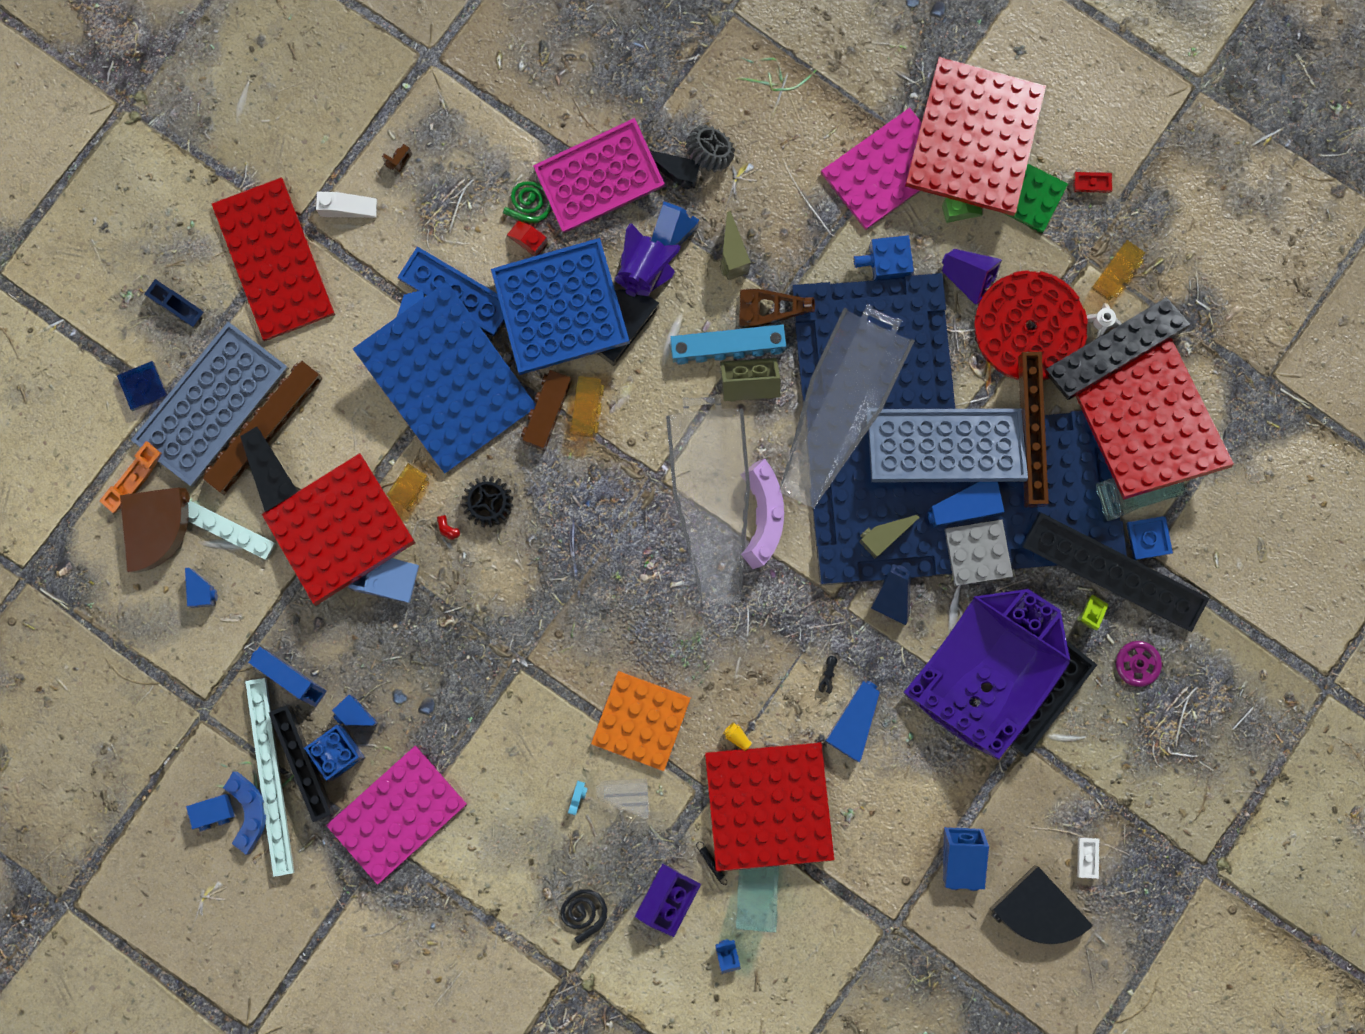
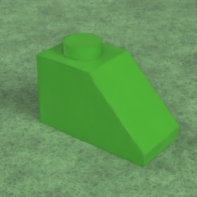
M946 198L942 204L946 223L983 215L981 207Z

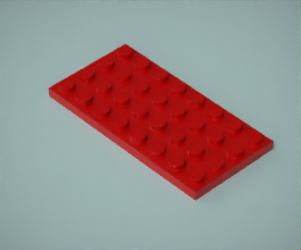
M282 177L212 203L213 210L264 342L335 315Z

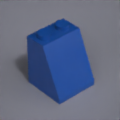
M944 827L943 881L945 888L951 890H985L989 844L983 829Z

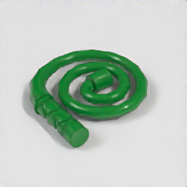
M528 181L517 184L511 192V201L515 208L526 214L538 211L543 205V196L539 190L526 187L519 191L518 194L519 202L525 206L534 203L535 194H537L539 203L533 209L520 207L516 202L515 193L523 186H534L545 193L542 185ZM525 192L535 193H529L527 202L522 199V195ZM548 200L547 210L538 217L520 214L507 207L504 208L502 214L523 223H539L548 216L552 207Z

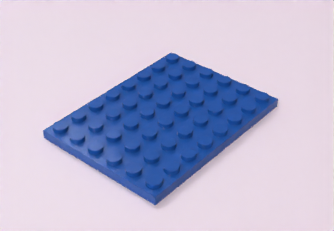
M447 281L352 348L444 474L528 414L536 406Z

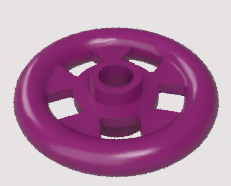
M1132 641L1125 644L1118 652L1116 669L1121 679L1127 684L1135 687H1144L1152 684L1159 677L1162 669V660L1159 652L1151 644L1144 641ZM1135 649L1137 654L1130 657L1128 652ZM1145 650L1151 654L1149 659L1142 655ZM1138 660L1142 661L1141 667H1138L1136 664ZM1124 662H1129L1131 670L1125 671ZM1149 664L1154 666L1152 673L1146 671ZM1134 673H1142V679H1135Z

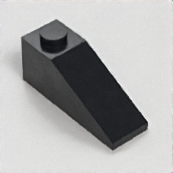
M650 150L659 171L684 189L696 188L700 170L699 164H695V161Z

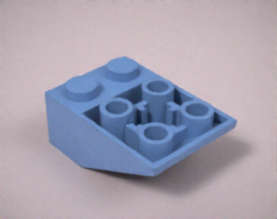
M391 558L350 584L348 588L356 592L410 603L419 565Z

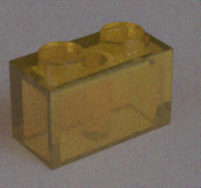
M408 463L387 493V496L409 510L410 507L413 508L418 502L419 498L417 496L421 491L424 492L428 487L429 477Z

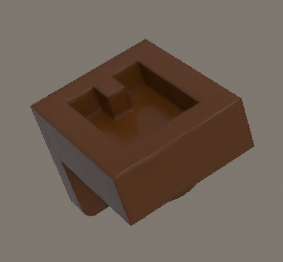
M403 144L401 148L396 149L393 159L386 154L382 155L385 162L384 165L390 170L396 169L400 172L411 157L412 152L408 146Z

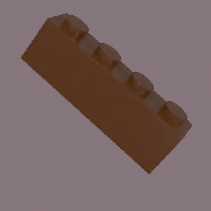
M549 370L548 375L545 374L543 376L541 385L544 386L541 392H537L534 401L537 404L534 410H530L528 415L530 422L528 427L523 428L521 434L524 444L543 451L546 450L572 383L571 377Z

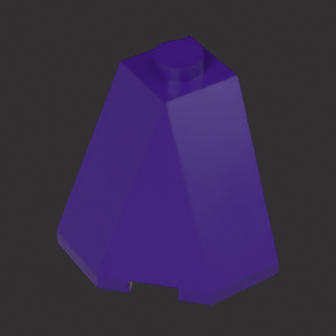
M953 249L946 253L942 259V264H944L942 272L977 305L980 303L986 289L989 288L991 283H994L1002 260Z

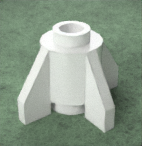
M1107 303L1103 304L1102 309L1097 314L1087 315L1088 322H1093L1094 327L1099 330L1096 339L1104 335V332L1110 327L1115 328L1122 324Z

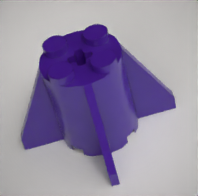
M630 223L626 229L621 268L615 277V281L624 287L626 293L630 296L635 297L636 294L649 296L651 291L673 277L675 270L668 263L676 256L681 247L679 245L664 246L658 240L654 243L650 241L651 237L643 236Z

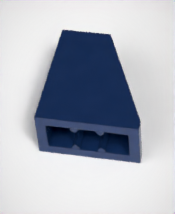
M893 564L874 598L871 609L906 625L910 616L911 572L901 565Z

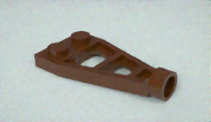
M763 289L740 290L739 326L741 328L762 327L802 314L815 312L814 297L803 298ZM763 299L773 301L774 312L761 316L760 301ZM780 302H793V310L780 313Z

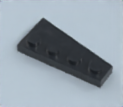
M256 426L242 434L240 438L264 512L296 494L298 490L258 427Z

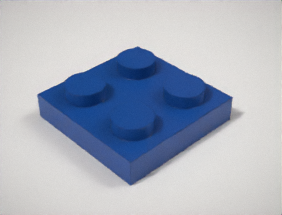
M1166 516L1126 523L1134 560L1173 554Z

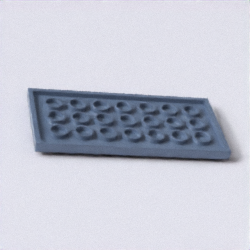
M227 322L131 441L140 448L148 441L162 453L158 462L193 487L289 368L230 322Z
M868 409L871 482L1027 481L1028 479L1021 409Z

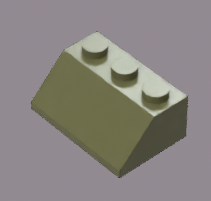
M777 358L720 362L724 401L734 402L737 400L781 397Z

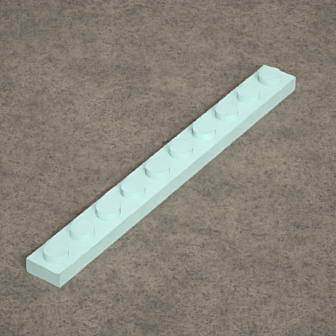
M261 678L245 681L261 794L264 800L263 808L264 815L266 814V829L273 877L292 874L295 872L273 723L268 713L271 712L267 679Z

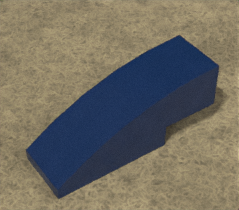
M156 279L144 293V296L191 327H194L204 311Z

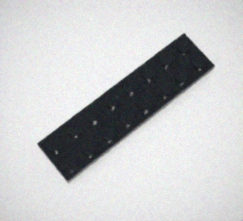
M1166 297L1046 368L1045 374L1064 397L1070 400L1189 328L1190 323Z

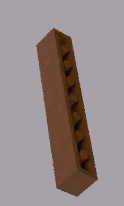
M1022 352L1018 356L1019 393L1028 474L1027 481H1023L1024 508L1045 507L1049 502L1042 352Z
M302 360L300 363H296L291 369V374L280 381L279 388L275 393L269 394L264 406L259 407L255 411L253 419L243 425L242 432L231 439L227 450L222 451L217 456L216 463L205 470V476L202 479L225 495L250 466L240 436L257 426L267 443H269L323 379L320 374Z

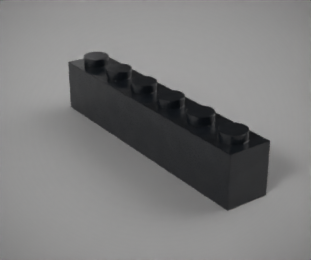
M285 705L268 712L312 822H318L334 815V809L316 765L304 749L307 743L292 706Z

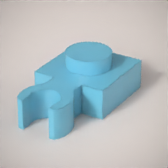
M577 781L568 811L569 814L576 815L581 798L585 799L588 790L585 787L586 783Z

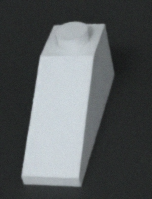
M317 192L316 210L320 217L376 218L377 199L339 192Z

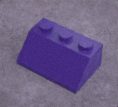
M662 863L635 918L656 930L674 937L701 883Z

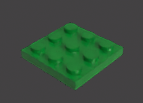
M1027 164L1016 213L1014 216H1007L1043 234L1068 183Z

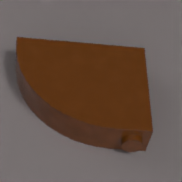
M177 487L120 495L127 572H143L161 565L176 552L184 539L189 519L188 503L190 496L187 489Z

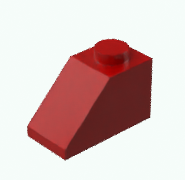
M517 221L507 234L510 239L533 256H538L548 244L545 235L533 226L521 221Z

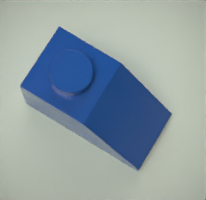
M189 567L185 568L187 606L190 608L215 606L218 594L214 586L195 570Z
M350 694L332 710L335 714L333 718L340 725L344 723L351 726H376L378 724L355 697Z

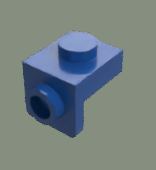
M722 940L719 944L715 945L722 974L741 969L734 940Z

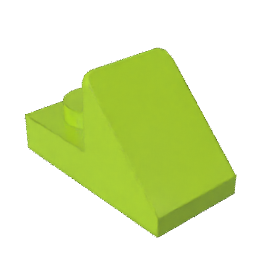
M1092 594L1086 603L1084 611L1076 620L1088 628L1097 631L1109 604Z

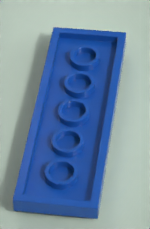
M418 246L397 277L398 280L417 291L423 290L425 296L447 281L480 328L492 336L496 335L504 322L497 293Z

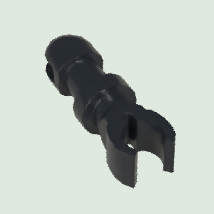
M832 655L827 658L826 671L823 672L824 679L819 684V691L822 693L825 686H827L826 692L829 694L833 689L832 678L835 676L833 671L837 665V658Z

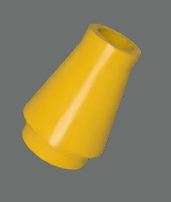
M733 722L723 732L726 736L725 739L744 751L752 744L739 724L736 725Z

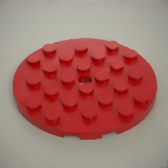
M1025 270L1002 277L989 287L978 304L974 319V332L978 347L988 363L1000 373L1015 380H1019L1018 356L1022 352H1042L1044 381L1050 379L1045 374L1046 368L1085 346L1088 320L1079 296L1066 282L1046 272ZM1029 321L1033 322L1036 329L1032 331L1027 330L1026 323Z

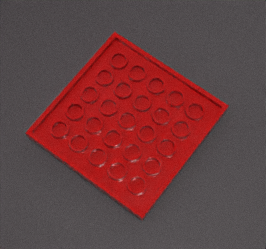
M361 453L262 514L315 606L416 543Z
M821 742L752 748L745 751L741 749L705 753L716 872L835 860Z

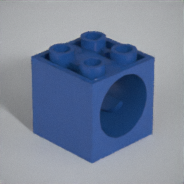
M342 725L334 726L304 748L326 781L335 780L365 758Z

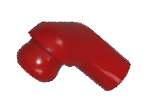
M446 515L437 517L439 531L442 536L450 540L460 536L458 528H452L448 525Z

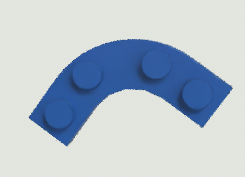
M235 771L232 772L223 788L234 796L243 807L244 822L232 844L245 855H248L254 849L265 827L266 814L264 815L262 803L264 800L255 785Z

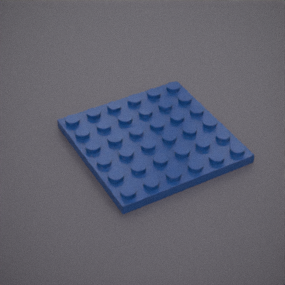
M600 238L491 269L519 375L630 344Z

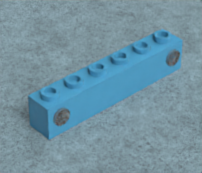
M784 324L670 336L673 363L677 362L678 365L687 364L688 361L694 360L697 363L706 362L707 359L713 358L716 361L725 360L726 357L732 356L734 359L744 358L745 355L751 354L753 357L763 356V353L770 352L772 355H778L786 349Z

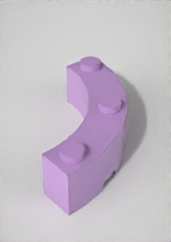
M766 459L755 462L742 474L750 486L753 495H755L758 506L756 508L757 529L755 535L752 536L749 545L741 554L752 569L764 566L771 558L779 543L784 524L782 492L776 475Z

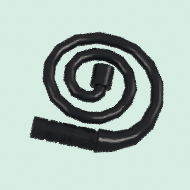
M581 889L569 895L562 904L560 912L562 921L566 926L572 929H583L594 921L596 916L594 903L585 897L576 898L570 903L568 916L576 922L583 921L586 918V908L582 903L575 907L579 914H582L581 917H575L572 914L573 907L579 902H586L590 905L592 914L590 919L582 925H574L566 919V906L571 899L580 894H591L599 900L602 908L601 917L589 929H586L574 938L578 945L599 931L607 919L608 909L605 900L599 893L590 889Z

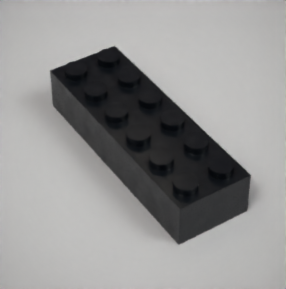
M1068 641L1069 665L1036 714L1010 746L1021 757L1029 755L1097 667L1095 662Z

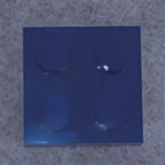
M153 361L117 375L131 411L164 399L168 395Z

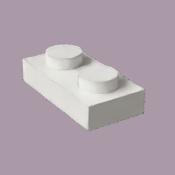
M1078 838V878L1099 879V839Z

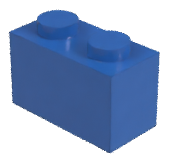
M229 794L186 806L192 829L199 828V832L210 829V825L217 822L218 826L230 823V818L235 817Z

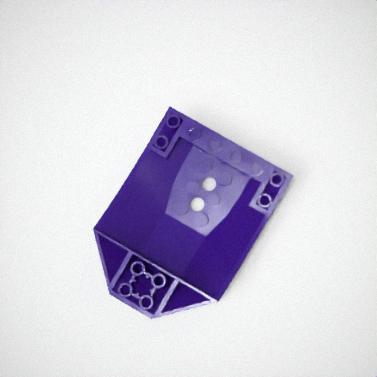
M1029 589L974 596L950 634L907 687L904 694L936 723L967 745L1000 760L1044 703L1070 663L1061 610ZM984 683H989L993 688L990 692H984L981 686ZM978 699L981 703L979 706L973 707L970 705V701Z

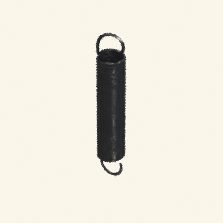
M707 847L701 848L699 852L715 877L720 881L725 875L722 871L716 872L715 860Z

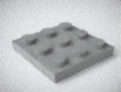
M1003 520L946 528L944 530L955 586L1013 577Z

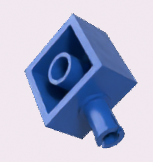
M909 235L872 239L869 245L870 255L853 257L854 268L872 267L874 280L899 279L905 276H912L914 273Z

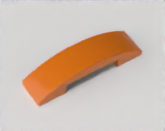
M146 441L136 453V459L115 486H110L99 502L112 513H116L121 508L120 495L136 493L156 466L162 453Z

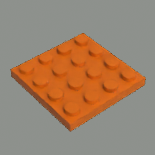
M618 671L591 744L664 771L691 698Z

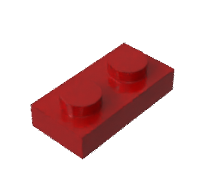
M1074 172L1073 190L1074 192L1111 193L1112 173Z

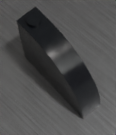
M615 290L630 344L597 353L611 365L615 366L659 309V302L650 296L636 294L633 297L628 295L626 290Z
M1035 865L989 908L993 912L991 916L998 923L1002 922L1015 934L1041 944H1060L1074 940L1093 926L1040 867Z

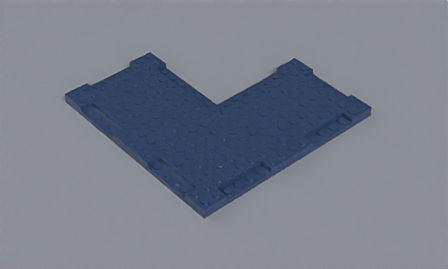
M942 273L912 275L899 279L792 285L793 296L803 298L814 297L815 312L795 316L794 321L820 586L883 581L893 564L905 567L911 572V578L953 575L944 530L946 528L1003 520L1012 570L1059 566L1022 547L1039 512L1127 556L1123 521H1120L1116 483L1083 411L1045 415L1049 502L1045 507L1024 508L1023 481L998 482L1004 513L933 528V523H929L928 520L930 508L978 482H871L868 409H956ZM914 515L919 516L916 522L875 559L859 543L862 539L860 535L868 528L872 530L875 526Z

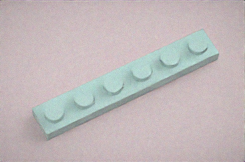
M189 501L188 522L268 560L276 543Z

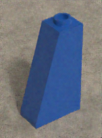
M978 482L937 503L928 512L929 523H933L934 528L1001 515L1004 513L998 482Z
M260 646L253 652L248 662L294 696L314 707L318 705L327 692L324 688Z
M870 681L860 683L825 739V742L856 762H860L862 759L880 691L876 690L877 686Z

